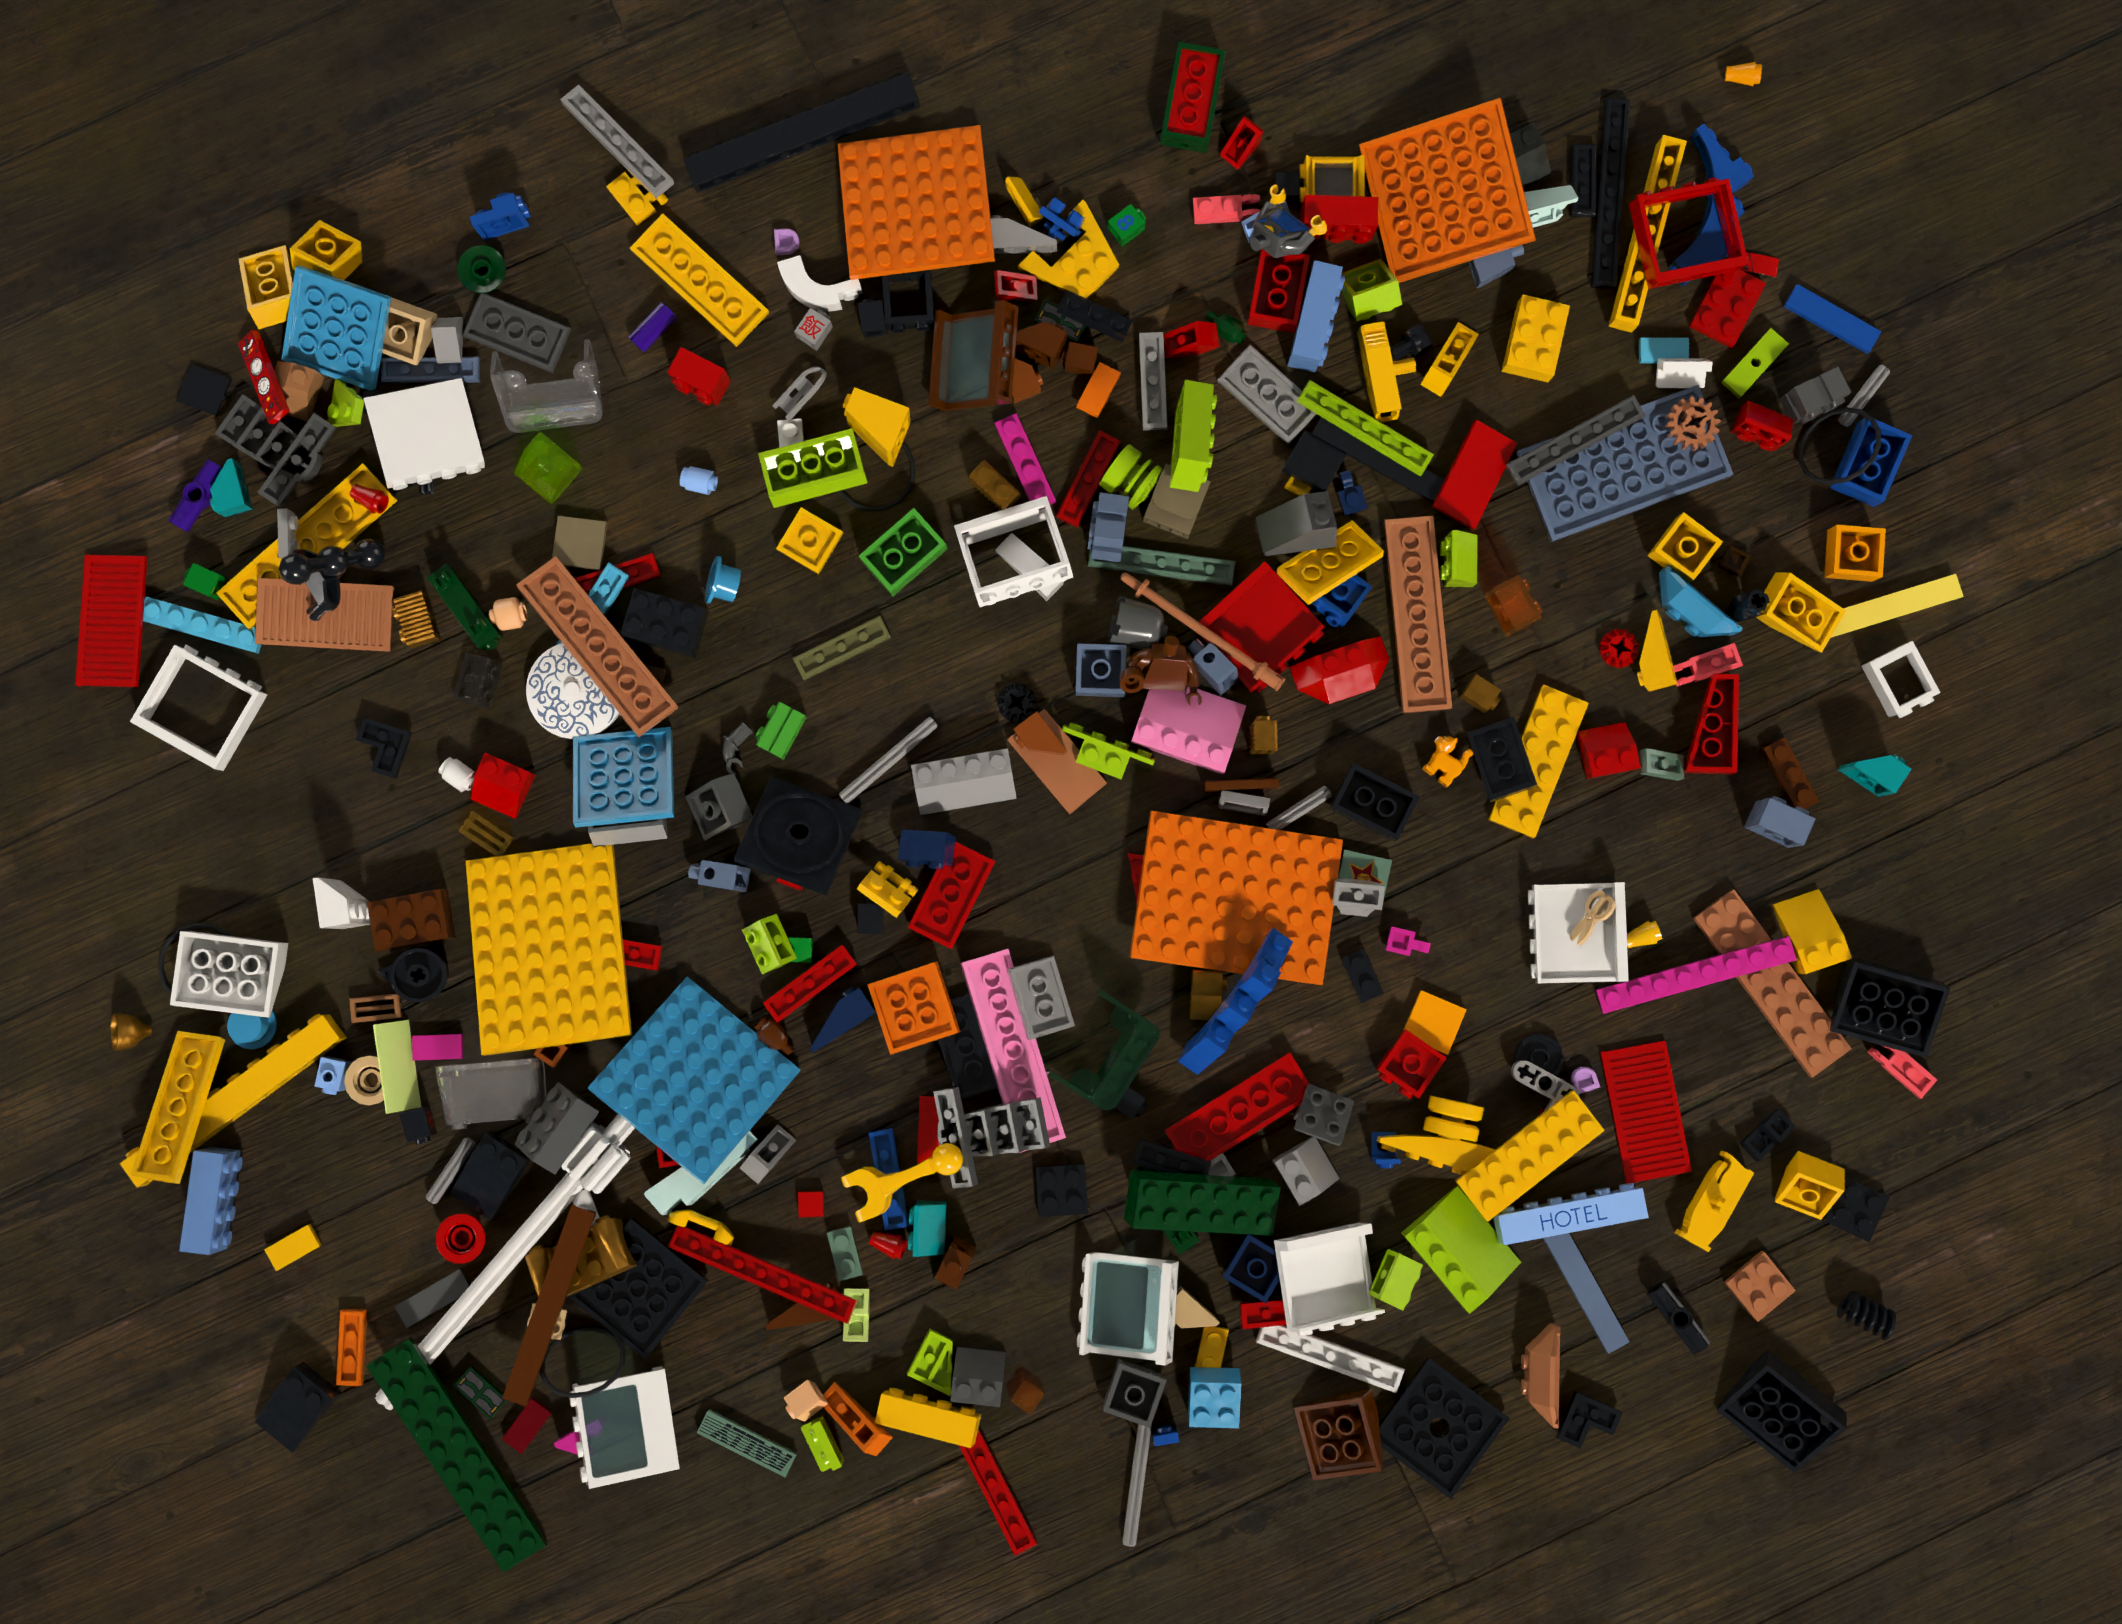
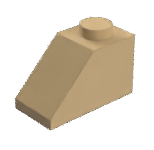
M1182 1286L1178 1288L1175 1325L1177 1324L1180 1328L1217 1326L1220 1323L1218 1318Z

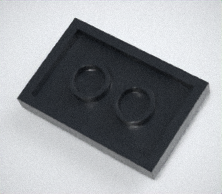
M1514 717L1467 732L1490 802L1538 787Z

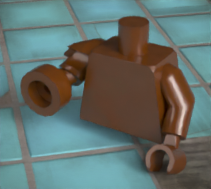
M1167 636L1164 644L1153 643L1150 647L1135 652L1131 656V661L1126 666V669L1119 676L1120 687L1127 693H1135L1142 688L1187 691L1188 687L1190 688V692L1186 695L1188 704L1191 706L1190 698L1194 695L1198 696V704L1202 703V697L1197 692V687H1199L1198 667L1192 656L1186 654L1185 646L1179 645V639L1174 636Z

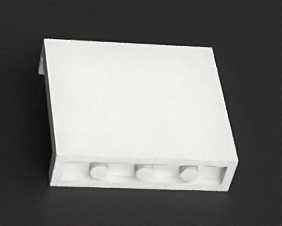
M462 378L364 398L387 488L400 490L408 487L407 484L416 482L419 485L428 484L435 478L451 479L456 477L458 473L474 474L480 472L481 468H485L483 454Z
M1625 882L1532 885V890H1528V904L1533 905V915H1529V929H1534V939H1530V954H1535V964H1531V978H1535L1536 983L1628 981ZM1603 891L1606 895L1614 898L1616 903L1615 910L1608 919L1598 921L1589 938L1584 944L1578 945L1579 936L1572 941L1570 940V935L1575 926L1585 918L1587 899L1594 892ZM1599 898L1595 900V902H1594L1593 905H1592V908L1594 907V905L1596 904V902L1599 900ZM1609 903L1607 904V906L1605 907V909L1602 911L1601 914H1603V913L1606 911V909L1608 908Z
M1358 1222L1274 1240L1287 1331L1297 1332L1298 1336L1313 1334L1312 1330L1319 1329V1331L1332 1330L1336 1324L1349 1326L1355 1324L1357 1319L1370 1321L1376 1319V1315L1385 1313V1309L1376 1308L1375 1298L1368 1295L1372 1286V1278L1365 1235L1373 1233L1371 1223Z

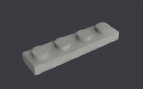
M1163 332L1139 333L1143 431L1167 430Z

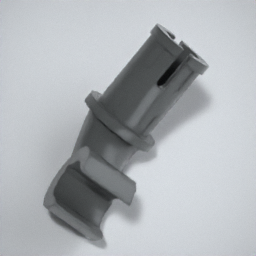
M743 722L729 736L723 737V758L726 763V770L730 774L734 773L730 768L732 763H737L743 768L742 762L736 758L735 750L738 751L737 747L753 733Z

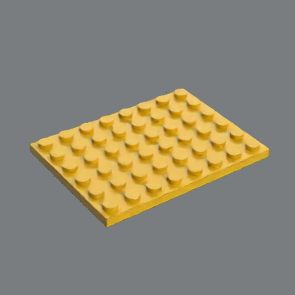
M592 843L466 861L481 1055L486 1056L631 1036L632 1030L614 845L594 847Z

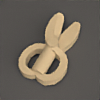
M1596 891L1591 894L1585 904V918L1575 926L1570 935V940L1574 941L1579 936L1577 944H1584L1591 935L1595 924L1598 921L1608 919L1612 915L1616 905L1614 898L1606 895L1603 891ZM1599 898V900L1596 902V904H1595L1594 907L1592 908V905H1593V903L1595 902V900ZM1609 903L1608 908L1606 909V911H1605L1603 914H1601L1602 911H1603V910L1605 909V907L1607 906V904Z

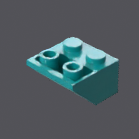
M917 1201L915 1206L911 1207L909 1225H914V1231L910 1232L908 1250H913V1257L942 1255L945 1253L947 1202Z

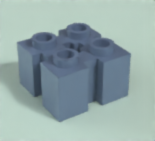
M1100 493L1099 502L1094 501L1088 549H1092L1091 559L1120 562L1129 496Z

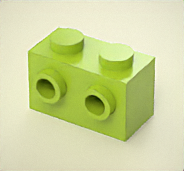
M777 914L761 919L742 929L762 974L797 959Z
M1387 1249L1368 1295L1404 1311L1405 1306L1410 1301L1413 1287L1420 1278L1423 1265L1400 1253Z

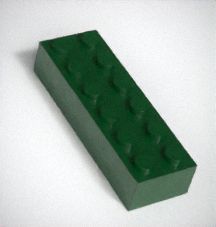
M1130 1171L1124 1220L1133 1229L1273 1235L1280 1186L1267 1178Z

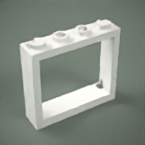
M1047 496L954 525L979 607L992 605L998 601L1014 598L1020 594L1039 590L1045 586L1061 583L1073 578L1071 566ZM1047 520L1060 562L981 587L968 545Z
M174 645L130 722L208 766L224 771L267 694L260 691L262 686L251 680L245 683L240 680L241 675L229 668L226 671L218 667L220 663L207 656L205 659L197 656L199 651L188 645H185L184 648ZM185 659L252 695L217 756L151 720Z

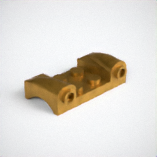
M607 1215L595 1220L596 1224L591 1227L592 1230L589 1232L567 1297L637 1266L626 1245L621 1219L610 1218ZM538 1245L529 1250L530 1254L525 1256L538 1296L556 1246L544 1248L543 1245Z

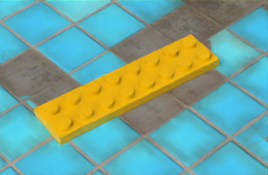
M361 464L298 520L299 527L296 530V539L299 543V549L313 551L318 554L327 546H337L344 549L383 514L371 513L354 498L350 497L351 488L355 484L384 491L385 495L389 498L385 511L398 500L365 464ZM278 539L216 592L248 629L256 626L257 579H282L279 572V565L282 559L278 558Z

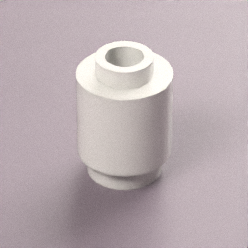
M449 757L439 768L442 779L460 792L472 789L476 772L458 759Z

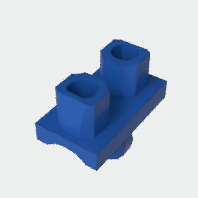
M1055 197L1047 207L1042 206L1039 210L1041 215L1055 223L1054 225L1048 222L1044 224L1043 228L1049 232L1047 236L1053 239L1057 237L1063 241L1066 238V234L1061 232L1062 228L1073 237L1079 238L1082 233L1080 228L1085 217L1072 210L1067 220H1065L1060 215L1066 204Z

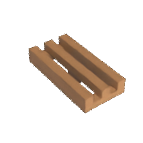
M396 993L350 998L351 1022L358 1023L403 1018V1013H401L402 1003H400L401 997ZM394 999V1004L356 1008V1003ZM395 1009L394 1014L357 1018V1013Z

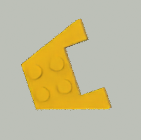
M1082 200L1073 210L1085 217L1080 228L1085 234L1052 267L1032 251L1018 265V269L1024 273L1027 272L1036 276L1037 279L1043 282L1046 281L1053 284L1062 291L1066 292L1068 290L1089 299L1119 268V263L1087 203Z

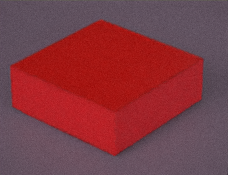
M824 1191L798 1192V1217L824 1216Z

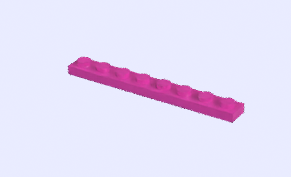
M1785 936L1595 989L1601 1011L1605 1014L1796 961L1790 936Z

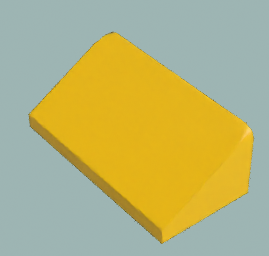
M1007 177L1005 187L1028 226L1031 227L1042 221L1044 216L1039 213L1040 208L1023 180L1019 177Z

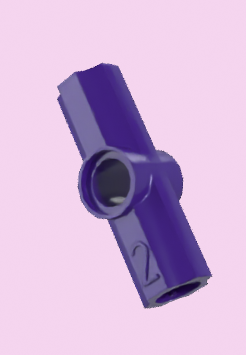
M207 459L193 482L184 487L183 498L168 521L189 532L203 509L211 505L210 498L212 495L210 489L222 467ZM198 491H201V492H202L201 498H200L199 500L195 501V500H194L195 494H196Z

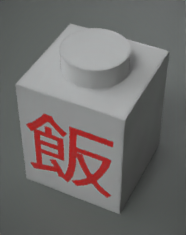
M810 308L794 331L796 337L817 351L833 328L829 320L830 316L820 309L815 311Z

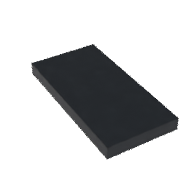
M970 994L950 999L960 1032L938 1039L953 1087H959L961 1100L998 1088Z

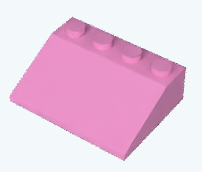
M1188 687L1187 691L1149 689L1131 743L1223 775L1233 750L1246 705L1197 689V692L1202 697V703L1199 705L1198 696L1194 695L1190 698V706L1186 700V695L1190 692Z

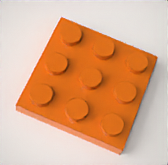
M938 961L867 984L890 1055L960 1032Z

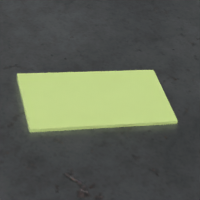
M409 1020L373 1025L386 1114L421 1108L415 1061H412V1039Z

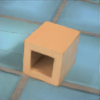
M806 1380L784 1397L788 1404L785 1408L793 1419L796 1418L804 1422L828 1404L816 1383L810 1380Z

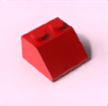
M1625 722L1577 732L1586 779L1641 768L1636 743Z
M484 753L474 775L471 800L516 819L536 774L493 755Z

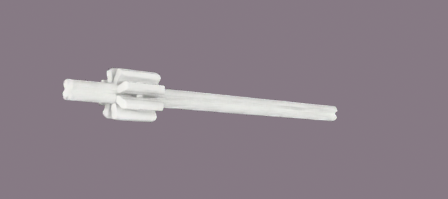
M619 1114L607 1128L602 1125L598 1126L594 1122L591 1123L561 1166L568 1173L418 1345V1348L430 1365L584 1188L588 1191L592 1190L596 1194L601 1193L630 1160V1151L622 1143L635 1128ZM380 1389L376 1394V1401L384 1405L386 1409L392 1410L394 1407L382 1389Z

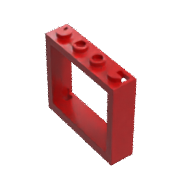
M1714 177L1704 181V184L1697 185L1696 182H1690L1682 185V188L1679 189L1669 186L1660 189L1659 193L1651 194V191H1646L1645 193L1637 194V198L1629 203L1648 289L1739 271L1749 264L1729 179L1719 180ZM1714 194L1728 259L1660 272L1645 208Z

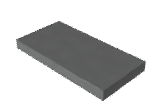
M480 293L462 336L553 373L571 328L489 294Z

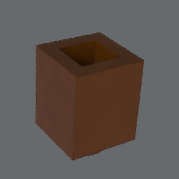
M1069 342L1068 349H1063L1061 363H1065V371L1092 377L1098 347Z

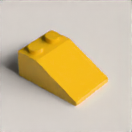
M286 245L239 258L247 310L258 329L286 322L295 273L292 269Z
M1775 573L1764 591L1765 594H1768L1770 602L1766 605L1765 610L1761 612V616L1756 618L1769 627L1822 653L1846 610L1792 573Z
M1819 889L1772 904L1783 937L1790 936L1796 961H1792L1796 974H1808L1852 959L1844 934Z

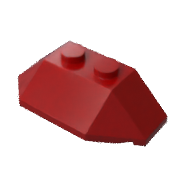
M1380 636L1317 655L1293 665L1289 669L1297 691L1324 703L1332 704L1376 689L1389 661V657Z

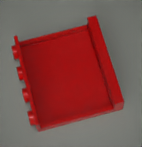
M1267 562L1262 563L1199 621V623L1257 663L1266 662L1269 664L1268 667L1279 675L1288 667L1285 663L1293 657L1296 660L1306 651L1304 646L1310 640L1314 644L1324 635L1321 630L1325 628ZM1202 637L1207 644L1211 643L1210 641ZM1215 646L1237 668L1238 678L1251 693L1255 690L1260 693L1268 686L1262 680H1256L1252 670Z

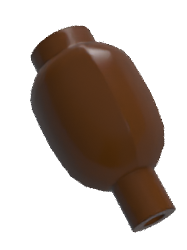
M763 1017L755 1025L757 1037L765 1045L774 1050L781 1049L787 1056L793 1052L794 1048L788 1043L787 1032L774 1019L767 1020Z

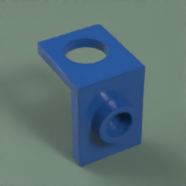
M1371 1132V1162L1378 1164V1168H1393V1164H1401V1159L1396 1157V1151L1395 1153L1388 1150L1382 1152L1377 1148L1376 1140L1378 1136L1396 1135V1132Z

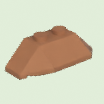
M1550 1323L1525 1347V1354L1521 1356V1367L1525 1369V1379H1521L1520 1388L1521 1394L1524 1395V1398L1553 1428H1559L1561 1327L1555 1323Z

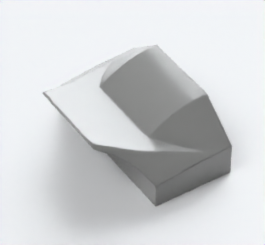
M1335 879L1332 904L1338 907L1341 914L1367 917L1374 910H1382L1385 885L1367 880Z

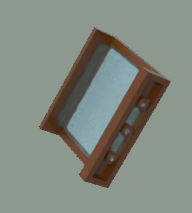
M1000 300L995 301L994 309L954 315L936 310L928 406L942 411L1011 404L1018 306Z

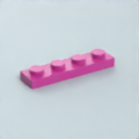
M1017 413L995 422V427L1028 500L1032 501L1047 496L1050 505L1056 503V499Z

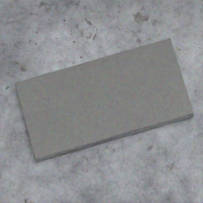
M1250 344L1217 379L1218 383L1287 445L1317 415L1296 402L1302 390Z

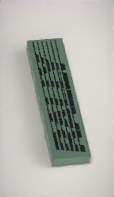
M708 1409L697 1431L698 1434L783 1477H786L797 1455L796 1452L711 1409Z

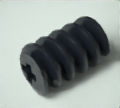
M1855 1291L1849 1292L1842 1299L1837 1309L1838 1318H1842L1846 1313V1322L1850 1323L1855 1318L1854 1326L1860 1327L1864 1322V1331L1868 1332L1873 1327L1872 1335L1878 1336L1881 1333V1339L1884 1341L1891 1336L1896 1323L1895 1311L1886 1309L1885 1306L1878 1305L1877 1302L1868 1300L1867 1297L1860 1296Z

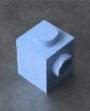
M330 1056L321 1057L314 1086L322 1088V1093L336 1095L337 1091H345V1074L353 1061Z

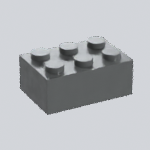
M558 1082L548 1092L547 1099L542 1106L534 1112L532 1120L527 1127L519 1133L514 1145L533 1162L556 1174L599 1111L580 1095Z

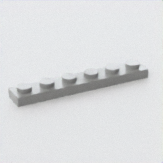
M579 84L560 99L562 105L656 199L674 184L673 179Z

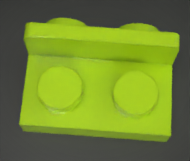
M823 1415L802 1425V1433L820 1470L824 1472L831 1468L834 1471L842 1467L844 1458Z

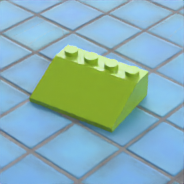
M1455 1186L1401 1232L1403 1237L1469 1314L1487 1300L1521 1263L1507 1245L1498 1243L1496 1231L1485 1221L1458 1186Z

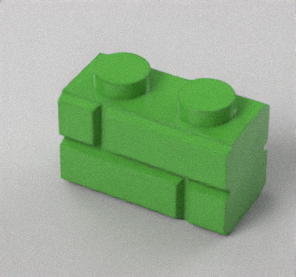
M778 702L777 706H771L766 716L769 721L765 727L761 726L755 739L758 740L756 743L758 747L784 760L807 717L789 706Z

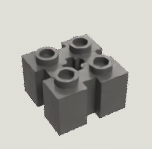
M1836 367L1794 387L1789 393L1783 395L1780 401L1788 417L1793 419V424L1801 421V424H1805L1816 418L1819 414H1825L1846 402L1844 397L1849 395L1851 391L1839 367Z

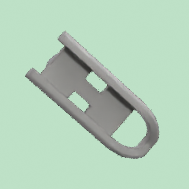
M820 367L808 368L801 373L772 406L775 409L780 406L788 414L785 418L790 421L819 390L827 376V372ZM820 372L822 375L815 385L805 378L809 373ZM796 388L798 393L791 398L789 394Z

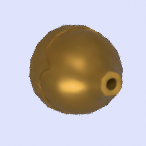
M122 1013L112 1015L110 1028L111 1043L115 1051L130 1049L152 1034L151 1026L141 1022L135 1016Z

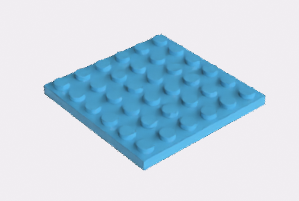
M686 977L589 1085L588 1089L704 1185L797 1076L800 1069L780 1052L765 1045L758 1039L757 1034L689 977Z

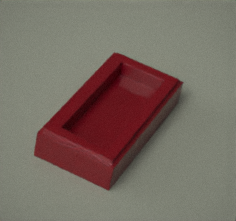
M533 1397L502 1440L522 1454L553 1411Z

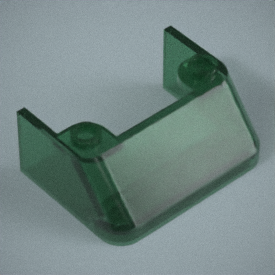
M1098 988L1097 994L1116 1005L1111 1014V1023L1114 1028L1122 1032L1121 1036L1097 1074L1088 1069H1078L1067 1080L1049 1067L1046 1073L1103 1110H1111L1117 1106L1157 1043L1160 1033L1155 1024Z

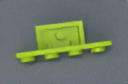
M1070 722L1069 726L1064 725L1062 731L1084 739L1076 763L1118 779H1122L1130 757L1153 765L1155 759L1151 758L1152 753L1143 749H1138L1137 752L1128 749L1129 744L1119 740H1115V743L1105 740L1107 736L1095 731L1092 732V735L1083 732L1084 727Z

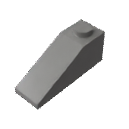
M1000 215L990 216L994 254L1031 253L1032 251L1035 253L1057 252L1056 239L1009 218H1003Z

